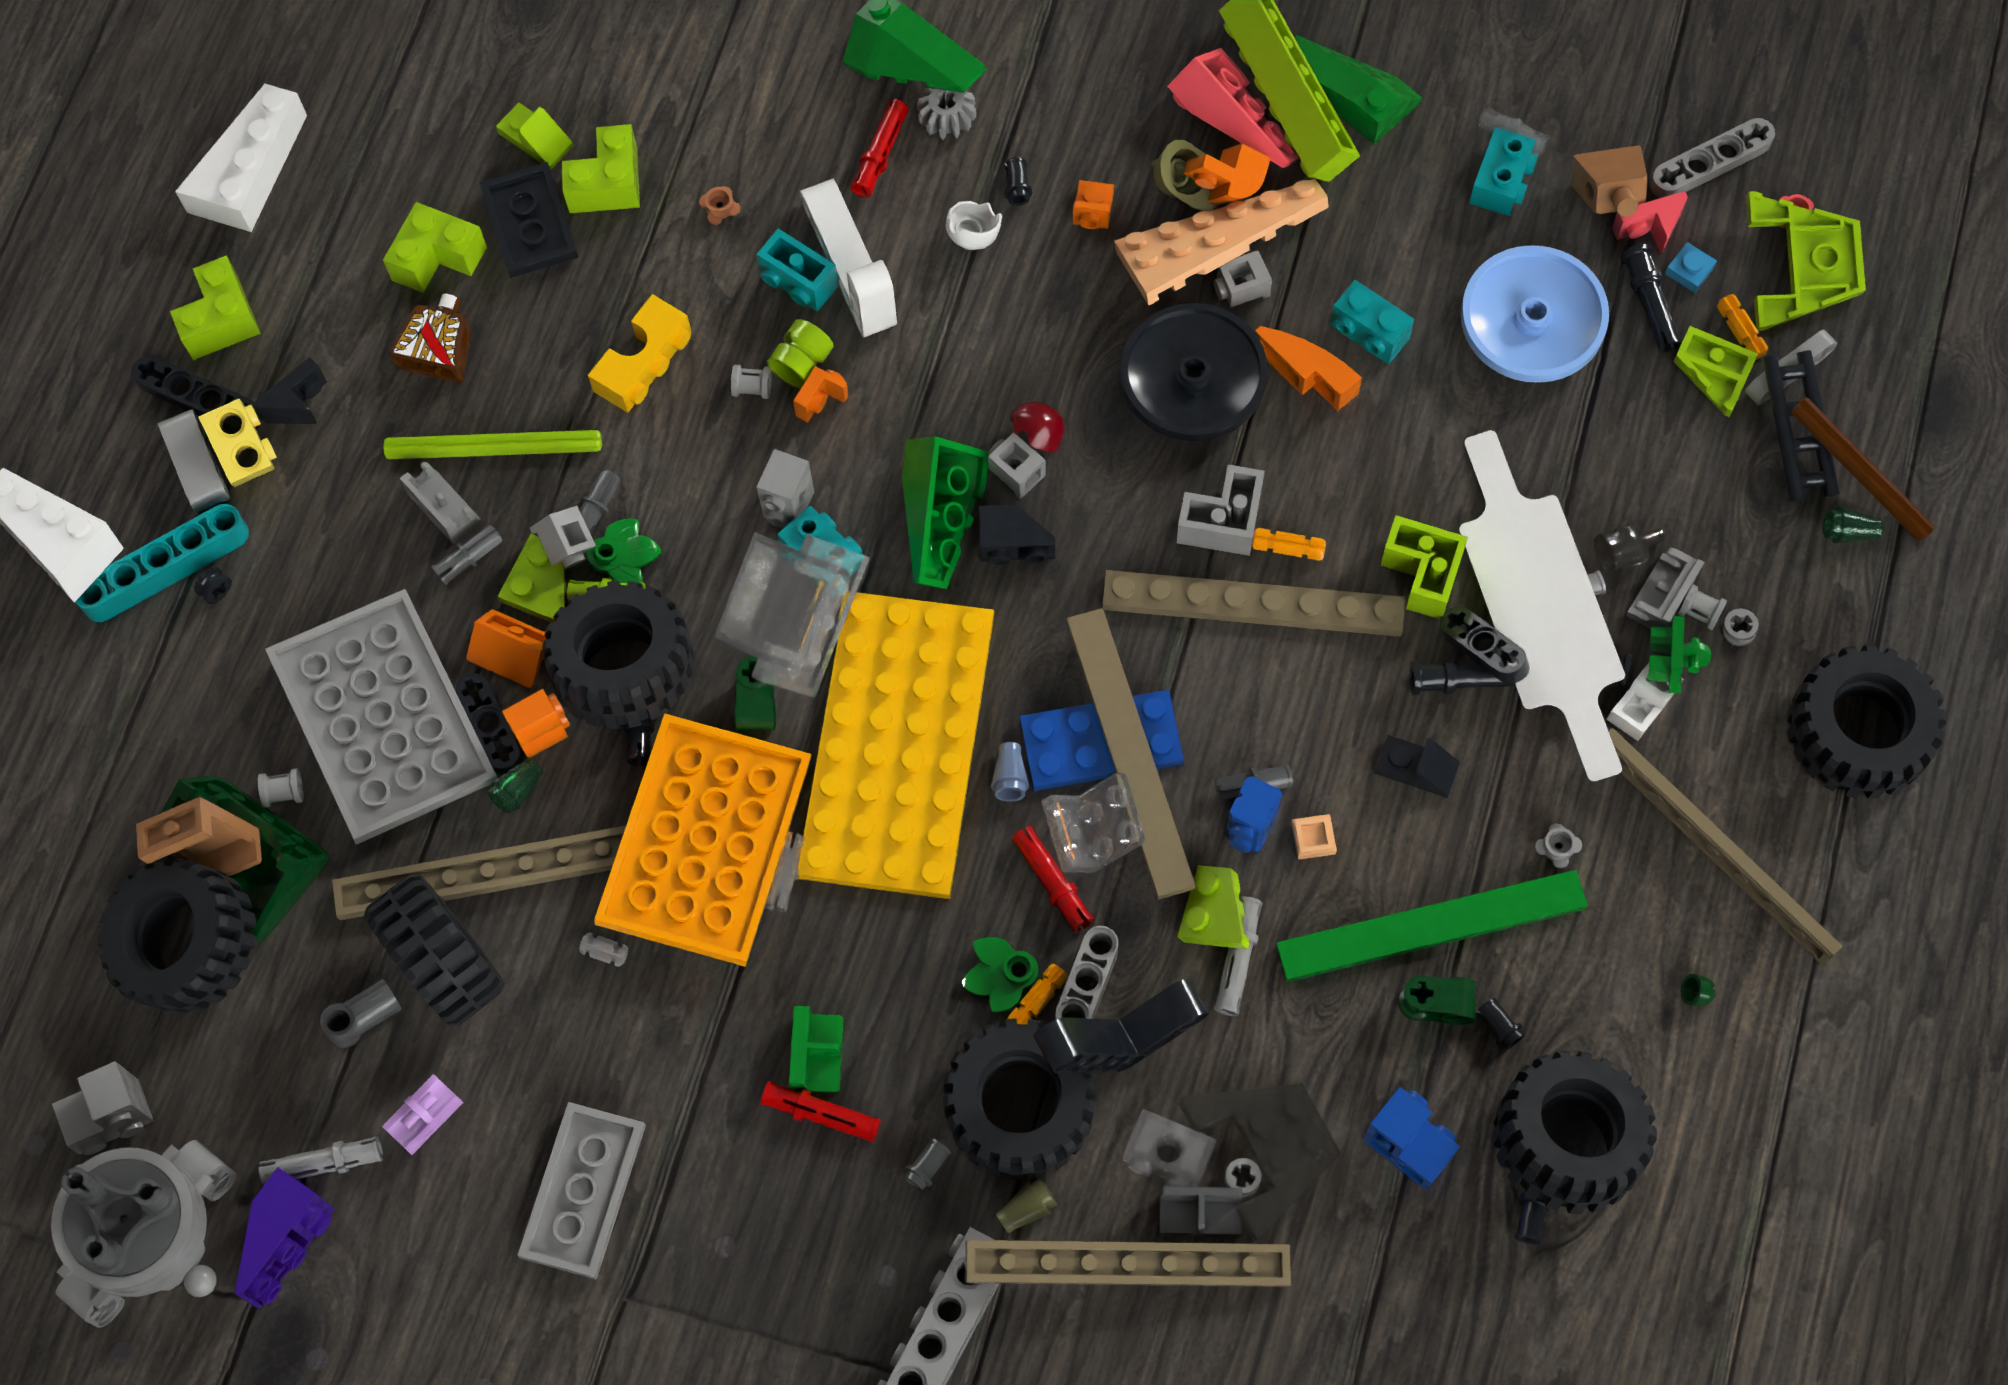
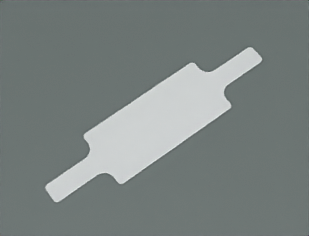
M1490 430L1468 437L1464 444L1484 495L1486 507L1479 518L1463 523L1459 530L1461 535L1468 537L1465 547L1495 629L1520 646L1525 651L1530 666L1528 675L1520 682L1515 683L1522 704L1526 709L1552 705L1564 713L1589 780L1598 781L1617 775L1622 771V766L1599 708L1598 696L1607 685L1623 680L1625 672L1559 500L1554 495L1540 499H1528L1518 492L1497 434L1494 431ZM1517 661L1513 664L1508 662V664L1514 667L1517 665Z

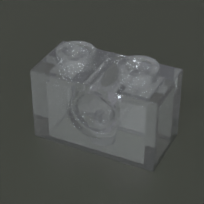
M1142 1109L1125 1148L1123 1161L1129 1163L1128 1168L1137 1174L1150 1177L1151 1173L1165 1178V1184L1168 1186L1199 1187L1217 1140ZM1166 1145L1173 1146L1177 1149L1180 1156L1176 1161L1167 1163L1158 1157V1149Z

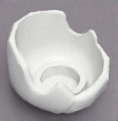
M972 201L958 202L948 211L946 231L954 243L966 250L985 249L995 241L998 235L1002 214L998 213L995 215L988 202L984 204H977Z

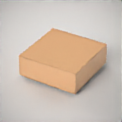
M1330 814L1292 819L1291 826L1298 860L1336 854L1337 849Z

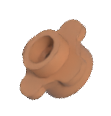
M726 186L710 189L699 200L700 207L706 209L708 213V221L715 225L720 224L722 219L728 216H737L741 210L739 203L733 200L732 190ZM718 204H723L721 208L717 207Z

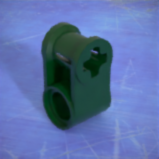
M759 656L746 657L737 666L735 724L737 731L776 729L773 676L768 663ZM754 673H760V676L757 677V682H750L753 679Z
M1415 976L1406 983L1404 990L1399 996V1009L1404 1016L1415 1021L1443 1022L1449 1025L1461 1026L1473 1024L1476 1017V982L1462 977ZM1414 992L1420 993V999L1425 1001L1423 1004L1418 1003L1417 997L1413 996Z

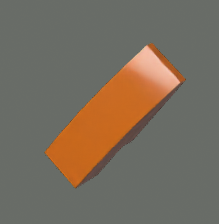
M1259 326L1255 330V334L1264 348L1267 362L1301 395L1313 387L1329 404L1339 411L1359 394L1362 377L1346 363L1325 349L1280 330Z

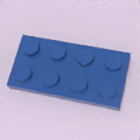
M1169 690L1132 696L1156 769L1183 765L1184 758ZM1093 703L1020 716L1034 791L1117 777Z

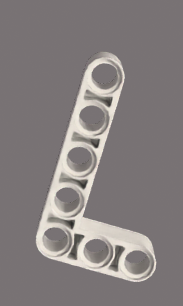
M830 179L800 190L804 209L827 260L836 265L839 287L862 337L864 338L896 326L897 316L894 290L889 272L883 260L872 263L835 180Z

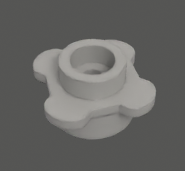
M1555 823L1549 827L1546 837L1536 842L1535 849L1539 855H1546L1551 859L1554 867L1563 869L1568 866L1569 858L1573 853L1580 852L1582 842L1570 830L1564 828L1563 825ZM1560 843L1562 845V848L1557 849L1555 847V844Z

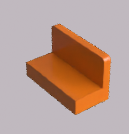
M492 609L475 621L466 659L473 664L531 688L536 684L540 664L544 659L543 643L546 640L545 632Z

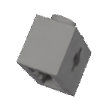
M776 449L773 450L757 485L763 517L770 524L779 528H785L808 507L814 494L809 461Z

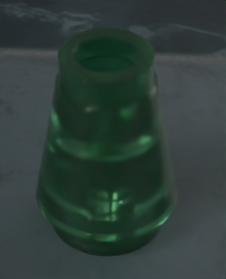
M1840 506L1836 507L1835 510H1827L1822 523L1824 538L1831 539L1835 544L1871 539L1878 540L1883 529L1881 518Z
M527 757L523 762L491 783L492 788L487 792L488 797L505 813L509 814L513 809L519 810L544 772L538 763Z

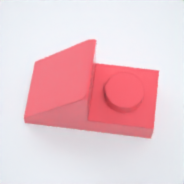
M1686 192L1638 204L1637 211L1628 217L1620 216L1617 212L1612 226L1616 239L1619 240L1626 237L1635 239L1651 231L1660 253H1663L1688 198Z

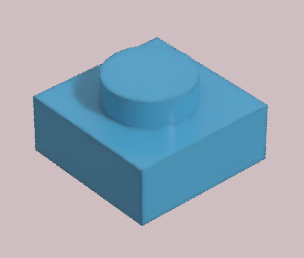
M1687 242L1667 267L1665 275L1696 293L1715 268L1717 260Z

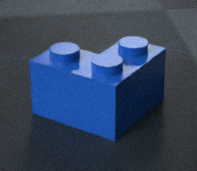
M1399 1087L1370 1123L1363 1142L1427 1191L1455 1156L1460 1146L1454 1142L1456 1137L1450 1130L1441 1124L1434 1126L1428 1121L1432 1111L1427 1108L1429 1104L1420 1094L1413 1090L1406 1092Z

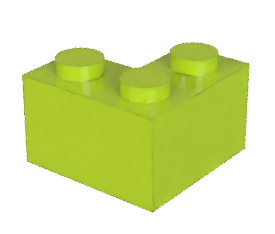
M632 125L596 127L597 158L562 161L563 194L569 213L640 208L637 144Z
M416 202L386 253L383 262L392 281L424 293L439 264L472 276L487 249V245L480 226Z
M227 255L193 268L204 298L170 311L180 339L193 360L261 334L238 275Z
M1395 515L1380 566L1416 576L1406 609L1440 620L1441 616L1444 615L1468 537Z

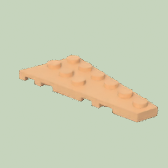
M1316 179L1302 180L1296 182L1293 186L1276 191H1266L1260 196L1244 201H1234L1225 207L1212 211H1201L1186 219L1176 222H1165L1157 228L1144 232L1130 233L1124 238L1114 240L1116 253L1147 304L1151 305L1159 300L1158 294L1170 287L1176 291L1186 286L1185 279L1195 273L1206 275L1250 251L1249 244L1260 238L1265 242L1276 236L1275 230L1285 224L1296 226L1329 208L1328 197Z

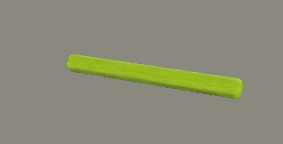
M598 430L393 437L384 440L383 449L387 459L598 452L602 447V436Z

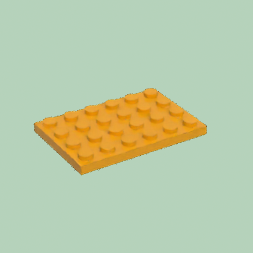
M664 713L594 919L595 925L746 967L810 764L811 754Z

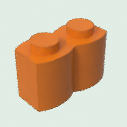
M541 689L502 710L511 731L527 759L568 737L565 729L571 725L554 693L547 696L544 690Z

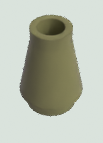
M1041 1178L1033 1183L1029 1180L1003 1209L996 1213V1216L1010 1234L1017 1228L1052 1214L1051 1209L1057 1206L1058 1203Z

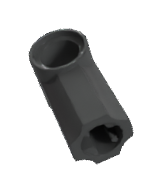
M384 979L344 1003L329 1005L320 1016V1025L326 1037L334 1046L348 1048L355 1045L364 1032L401 1011L402 1008ZM342 1019L350 1020L345 1030L341 1032L332 1031L333 1026Z

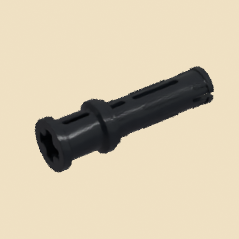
M1639 244L1625 250L1620 258L1622 263L1626 264L1632 278L1630 282L1632 290L1640 294L1658 344L1659 352L1672 351L1670 344H1673L1674 348H1678L1682 343L1676 332L1660 287L1663 277L1661 272L1657 271L1651 257L1653 249L1650 244Z
M1444 660L1442 664L1420 665L1418 661L1410 663L1409 681L1412 695H1419L1421 691H1443L1444 694H1451L1455 692L1456 688L1516 686L1515 683L1508 684L1500 681L1480 665L1455 666V663L1450 660Z

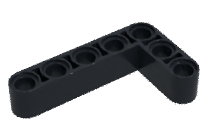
M1186 978L1167 987L1119 1020L1059 1018L1041 1027L1033 1034V1037L1054 1073H1118L1139 1063L1204 1020L1209 1015V1011L1191 980Z

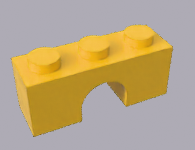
M654 294L649 297L631 320L636 338L646 344L644 349L636 355L624 356L609 348L588 374L593 392L627 413L635 404L638 405L644 400L650 384L656 377H661L666 372L672 356L678 349L682 350L688 344L692 331L688 315Z

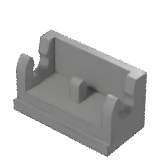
M423 462L421 464L423 472L417 478H414L407 472L400 480L408 496L451 543L455 544L479 525L482 520L427 462Z
M1669 548L1666 554L1662 553L1626 616L1649 629L1651 627H1668L1705 562L1700 559L1696 560L1678 549Z

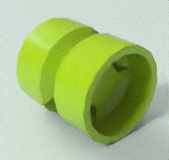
M796 319L783 337L785 343H780L767 360V365L771 367L772 372L781 380L801 389L818 362H824L834 345L830 337L820 328L808 321Z

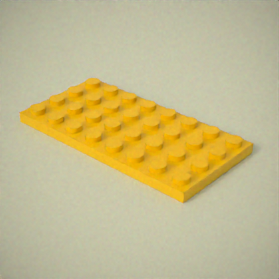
M846 591L799 858L798 879L950 899L993 628L994 610Z

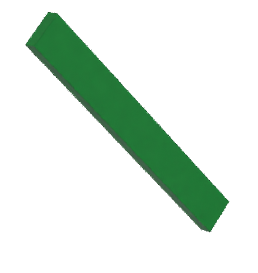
M1577 870L1276 942V949L1287 983L1586 910L1588 904Z

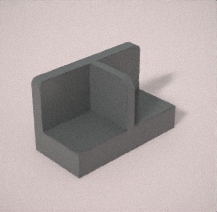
M1161 1187L1159 1236L1240 1237L1242 1188Z

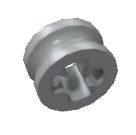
M1734 609L1725 617L1722 628L1723 636L1732 645L1746 646L1756 636L1759 626L1758 619L1754 613L1747 609ZM1734 622L1737 624L1747 623L1746 632L1744 630L1735 632L1733 630Z
M1239 1158L1229 1164L1224 1180L1227 1188H1242V1197H1248L1259 1188L1262 1175L1260 1168L1254 1161L1247 1158ZM1241 1168L1250 1170L1249 1178L1254 1180L1253 1184L1249 1185L1246 1182L1244 1188L1237 1186V1178L1232 1175L1233 1171L1237 1170L1240 1173Z

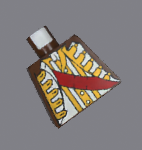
M442 294L436 308L418 305L414 308L390 349L391 357L397 369L462 384L471 329L466 317L458 314L462 303L459 298L450 294Z

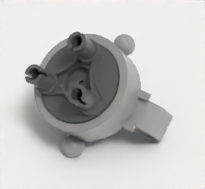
M192 1140L180 1150L171 1144L162 1155L141 1148L112 1149L69 1169L68 1176L63 1175L61 1181L62 1188L56 1198L51 1220L53 1243L60 1260L63 1262L57 1273L64 1278L58 1285L55 1294L84 1321L102 1328L110 1323L122 1310L125 1303L122 1297H140L156 1293L160 1290L169 1291L183 1281L185 1290L193 1297H204L213 1292L217 1280L215 1272L207 1265H198L205 1253L203 1241L207 1226L206 1208L202 1195L210 1201L218 1200L232 1187L237 1174L197 1140Z

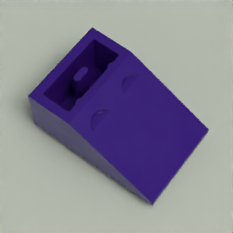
M277 1167L252 1201L235 1288L237 1296L258 1309H261L264 1304H270L277 1297L282 1288L280 1282L290 1269L295 1270L303 1262L307 1255L306 1247L315 1236L319 1237L326 1231L332 1221V1216L330 1215L335 1210L320 1196L279 1167Z

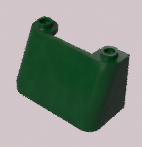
M216 776L179 779L161 813L195 798L202 797L259 828L261 863L229 877L235 879L241 885V892L246 893L252 903V908L248 909V911L255 914L256 927L252 928V935L256 936V942L266 940L322 872L329 860V854L318 844L269 809L264 808L262 804L232 783ZM168 855V856H166V857H163V858H171V859H174V860L177 859L176 857H174V856H172V855Z

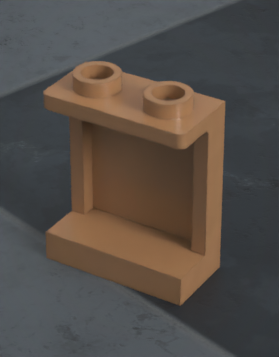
M202 797L195 798L136 824L138 859L148 864L172 855L176 858L191 860L226 873L227 877L260 864L262 860L259 828Z

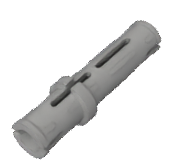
M1239 897L1243 903L1245 917L1241 918L1243 931L1249 938L1250 945L1248 949L1228 947L1217 1001L1214 1006L1216 1012L1224 1015H1239L1252 948L1257 945L1259 938L1256 935V929L1263 902L1252 897Z
M379 1136L349 1143L337 1141L333 1143V1146L324 1149L259 1162V1175L264 1186L277 1167L296 1180L338 1171L341 1174L348 1172L349 1168L358 1165L383 1161V1147Z

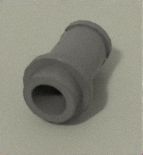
M930 1138L928 1144L912 1165L907 1164L904 1168L906 1170L903 1176L904 1180L919 1191H923L925 1187H930L933 1184L931 1178L945 1159L950 1156L951 1151L938 1140Z

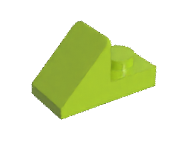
M518 102L496 125L499 135L541 164L548 162L550 170L574 146L569 137L541 107L532 112Z

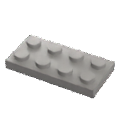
M568 1102L517 1255L520 1259L597 1280L646 1127L644 1122Z

